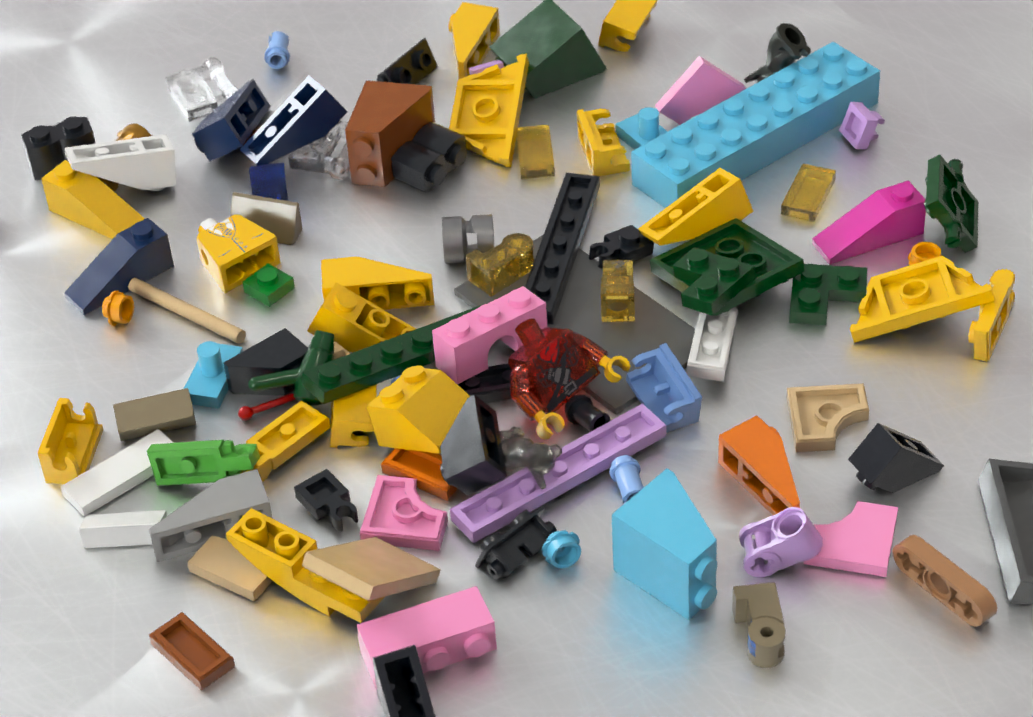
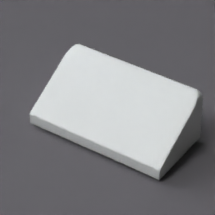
M167 511L87 515L79 529L83 547L151 545L152 540L149 529L167 517Z

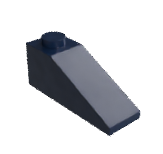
M308 76L240 150L258 167H262L325 137L348 111L311 76Z
M254 79L248 81L204 118L192 133L197 148L206 155L210 162L242 147L271 107Z
M149 218L121 231L64 292L65 298L85 316L101 307L104 299L113 291L117 290L124 294L130 291L128 286L133 278L147 282L174 267L168 234Z

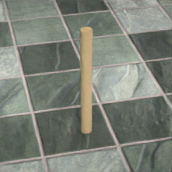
M133 278L129 283L128 288L130 291L237 344H241L246 337L244 330L138 278Z

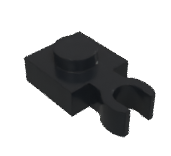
M630 225L604 235L603 243L592 244L589 250V260L599 257V268L609 267L613 260H620L626 265L652 255L654 242L641 235L636 227Z
M328 469L321 471L294 487L296 499L317 520L328 515L335 530L339 532L344 531L342 517L347 516L352 518L355 523L358 522L357 508L351 503L349 490Z

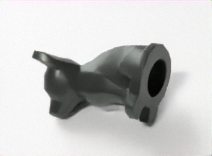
M781 23L769 41L766 65L748 75L744 79L745 83L754 80L758 83L793 64L801 56L807 57L811 53V48L807 45L802 32L792 24Z

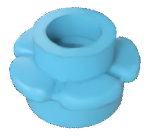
M566 530L553 532L547 537L542 546V555L554 567L559 569L568 568L575 564L581 556L580 539L574 532L568 533Z

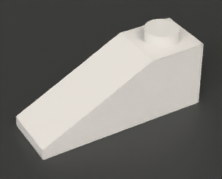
M167 134L65 148V155L72 170L140 190L160 191L166 187L176 186L175 151Z

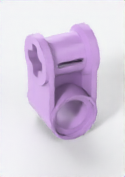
M796 507L787 508L761 521L749 523L739 532L740 544L745 548L746 552L743 561L744 569L749 575L754 577L770 576L781 569L810 560L820 552L823 546V539L806 513Z

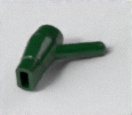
M316 330L300 368L252 377L248 382L250 390L258 392L295 384L293 397L299 402L302 400L310 406L322 405L301 384L302 371L334 360V334Z

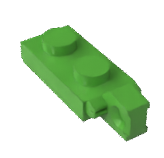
M224 439L151 444L147 450L158 486L214 483L219 479L240 474L241 470H253L254 465L260 459L257 444H238L234 446L233 441H224Z

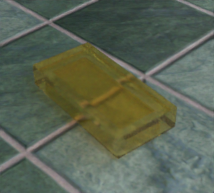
M549 125L518 127L516 139L521 179L555 176Z
M803 163L781 204V215L815 222L835 182L836 170Z

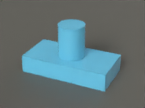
M652 107L643 108L638 114L615 124L617 136L634 150L668 132L659 125V111Z
M212 341L204 342L197 347L198 361L184 389H189L192 405L220 408L229 390L223 363L243 352L242 347L218 344Z

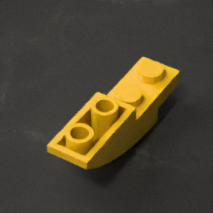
M253 508L226 533V539L257 569L290 594L327 616H330L336 610L362 623L385 598L381 597L367 601L305 569L302 566L305 553L317 550V541Z

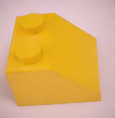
M412 366L405 369L396 381L382 389L379 395L366 406L378 445L440 454V446L470 395L442 370L427 369L423 366Z

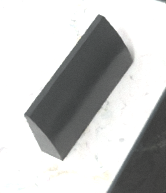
M988 459L978 482L1009 603L1033 604V463Z

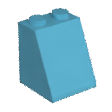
M667 468L612 514L613 570L687 620H690L701 609H707L716 598L717 540L674 472Z

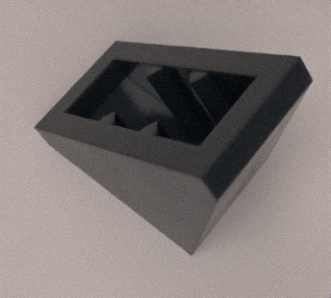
M415 645L372 657L378 698L386 717H435Z

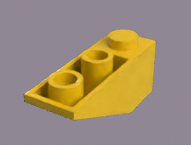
M358 256L321 260L324 300L334 283L337 282L383 310L435 305L432 274Z
M335 282L307 332L314 335L316 330L334 334V342H337L348 352L353 353L413 331L416 328Z

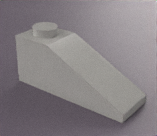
M258 469L217 480L151 527L149 532L157 562L198 551L212 535L226 539V533L251 508L272 518L270 502Z

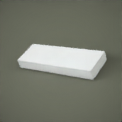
M734 307L718 316L699 312L687 363L686 373L688 376L724 382L738 308Z
M157 429L62 485V494L85 517L154 475L147 455V450L151 444L174 442L161 430Z

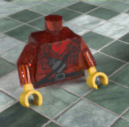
M531 318L523 321L515 328V332L523 345L511 354L508 360L512 371L510 373L511 398L531 421L538 422L536 427L538 437L548 440L553 433L546 424H550L558 433L562 431L565 425L564 420L555 412L600 374L598 369L600 366L605 368L604 374L606 379L616 383L622 377L613 371L612 366L617 365L622 370L628 372L631 365L628 359L623 356H614L610 359L607 357L608 352L589 338L568 328L546 327L541 330L536 320Z

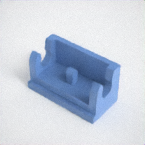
M667 343L659 345L657 349L639 354L632 359L635 367L642 366L643 364L646 365L627 373L626 381L640 403L644 404L666 424V433L699 422L702 396Z

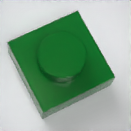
M269 263L243 281L244 293L268 307H271L295 289L293 277Z

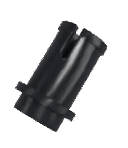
M585 395L572 396L565 404L564 411L568 421L573 424L582 425L589 432L611 421L610 416L593 406L591 399Z

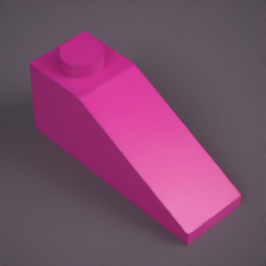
M909 180L877 190L812 238V245L826 262L831 265L924 234L926 216L925 198Z

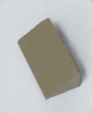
M233 192L230 217L241 215L273 233L277 237V243L295 244L303 230L299 203Z
M188 388L113 404L121 441L147 436L157 429L166 432L196 425Z

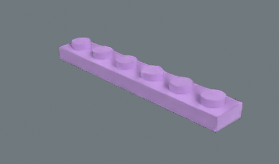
M640 404L561 449L450 508L451 521L474 544L510 524L524 510L531 512L610 468L615 458L623 455L632 456L666 437V424L644 404Z

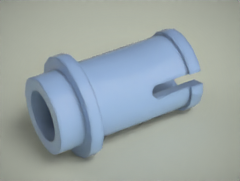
M276 31L272 33V37L269 36V47L265 51L264 59L270 67L280 69L286 66L290 60V54L287 50L289 38L285 33Z
M628 455L615 458L611 463L609 471L611 479L617 482L624 504L644 488L639 476L641 470L639 462Z

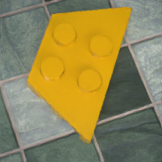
M527 54L516 56L517 62L500 69L496 64L484 69L479 74H471L459 79L457 82L449 129L465 136L467 150L505 167H512L529 66Z
M939 256L871 277L866 288L867 294L862 298L858 307L860 313L857 324H851L850 331L853 341L856 343L896 330L906 329L916 324L943 318L953 313L995 301L993 290L987 283L981 286L974 282L971 273L963 268L955 267L954 262L946 257Z

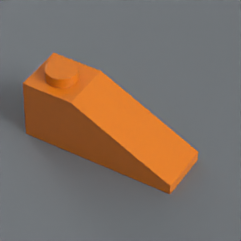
M756 415L719 435L718 463L772 515H776L787 508H800V501L782 438L774 427H769Z

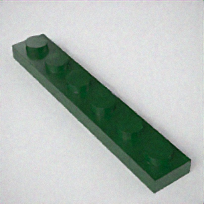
M480 306L302 371L301 384L324 405L402 375V372L409 367L425 366L435 362L432 330Z

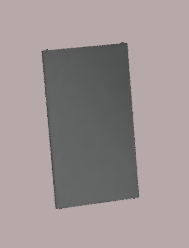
M543 235L454 289L455 295L474 308L488 304L513 290L525 287ZM579 248L554 324H547L548 339L529 348V350L538 355L558 338L559 356L556 366L560 367L561 357L567 350L563 346L566 340L561 336L565 333V338L568 340L566 347L569 348L574 345L580 355L575 366L568 367L567 364L565 366L571 369V378L576 381L594 367L597 373L579 387L614 414H618L638 400L627 383L626 376L627 373L640 369L646 364L635 367L632 359L639 354L657 349L659 345L667 343L683 369L687 368L695 328L609 268H599V262L596 259L589 260V255ZM583 343H587L610 359L614 356H623L628 359L631 367L627 372L619 366L613 365V371L619 374L622 379L619 382L612 383L605 377V368L581 352L580 347ZM572 347L568 350V352L570 351L572 354L575 351V348ZM575 352L574 355H575L576 359H578V355H577V353ZM572 356L570 360L573 364H575L576 360ZM566 359L568 365H571L569 359ZM547 363V364H549L551 367L556 368V367L554 366L555 364Z

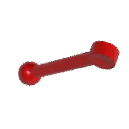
M294 393L251 408L243 406L239 409L238 416L241 420L248 421L254 414L296 400L293 397Z

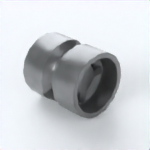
M492 214L472 215L470 221H465L462 216L442 217L445 263L465 262L467 257L471 256L475 262L495 260ZM467 233H477V244L468 245Z

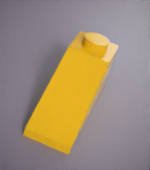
M462 2L456 13L451 15L449 32L453 36L458 80L470 75L468 68L482 64L491 50L489 46L499 37L498 8Z
M66 160L41 178L49 211L111 239L121 231L145 219L98 177L72 170L69 162Z
M718 168L638 229L641 235L659 246L694 239L735 218L742 221L753 212V208L741 179Z

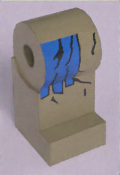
M775 582L733 586L732 611L735 623L747 622V656L749 660L761 668L777 666L784 658L786 630Z

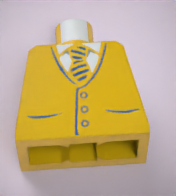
M233 215L219 223L212 218H208L199 226V234L196 239L201 262L224 293L242 285L244 280L267 263L274 267L281 263L277 237L241 215Z

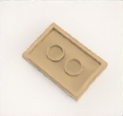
M377 537L307 551L302 563L305 569L367 601L437 583L441 569Z

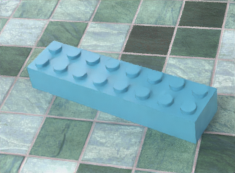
M831 42L807 57L796 61L631 151L632 185L666 208L718 168L733 174L742 181L842 124L850 102H862L868 109L876 105L879 97L880 70L837 43Z

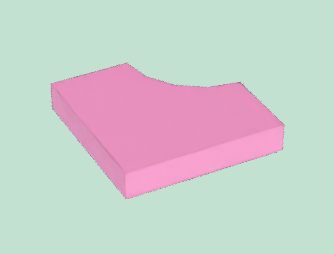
M699 56L659 100L655 107L661 114L681 125L691 117L701 114L745 90L746 87L740 81Z
M378 475L360 530V540L377 537L397 547L440 551L448 523L447 512L432 508L421 500L417 493L416 479Z
M857 501L853 511L842 520L830 524H813L823 539V546L815 557L804 561L803 564L886 577L898 507Z

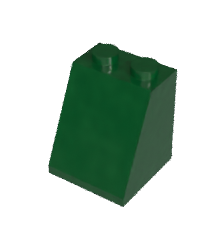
M544 0L489 46L496 57L495 60L502 61L504 67L517 62L516 56L527 54L529 66L525 90L534 99L600 74L607 69L584 30L552 0Z

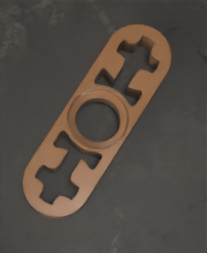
M910 535L894 546L892 551L893 558L899 569L969 625L979 627L997 613V603L991 592L921 537Z

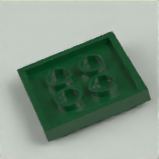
M737 218L650 259L651 272L680 292L686 290L693 283L674 278L672 265L694 247L755 266L756 278L715 314L716 316L728 312L739 304L758 297L761 293L805 272L804 259Z

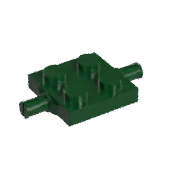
M938 155L928 160L927 177L925 178L927 190L924 206L928 215L932 219L936 218L944 227L946 234L945 245L947 244L948 248L960 247L966 253L977 248L978 200L964 182L962 174L963 163H961V160L952 159L947 163L941 155Z

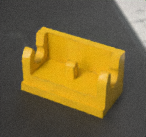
M617 0L603 20L598 46L603 48L607 46L617 51L628 52L631 46L620 42L617 36L635 40L644 22L650 18V13L656 7L658 0Z
M607 109L577 110L578 139L593 176H605L630 171V162L625 156L626 149L620 144L614 124H595L600 118L606 119L611 117V113Z
M377 384L331 401L330 448H337L338 445L352 447L369 445L368 436H356L352 433L354 431H374L366 406L377 397Z
M69 398L58 399L38 450V457L46 483L66 484L89 470L103 433V426L98 424L95 409L90 403H85L83 409L85 415H78L73 411V405Z

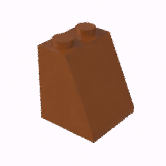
M365 81L345 129L352 184L386 187L395 179L391 162L394 153L404 143L413 140L416 133L424 125L430 122L435 123L432 86Z

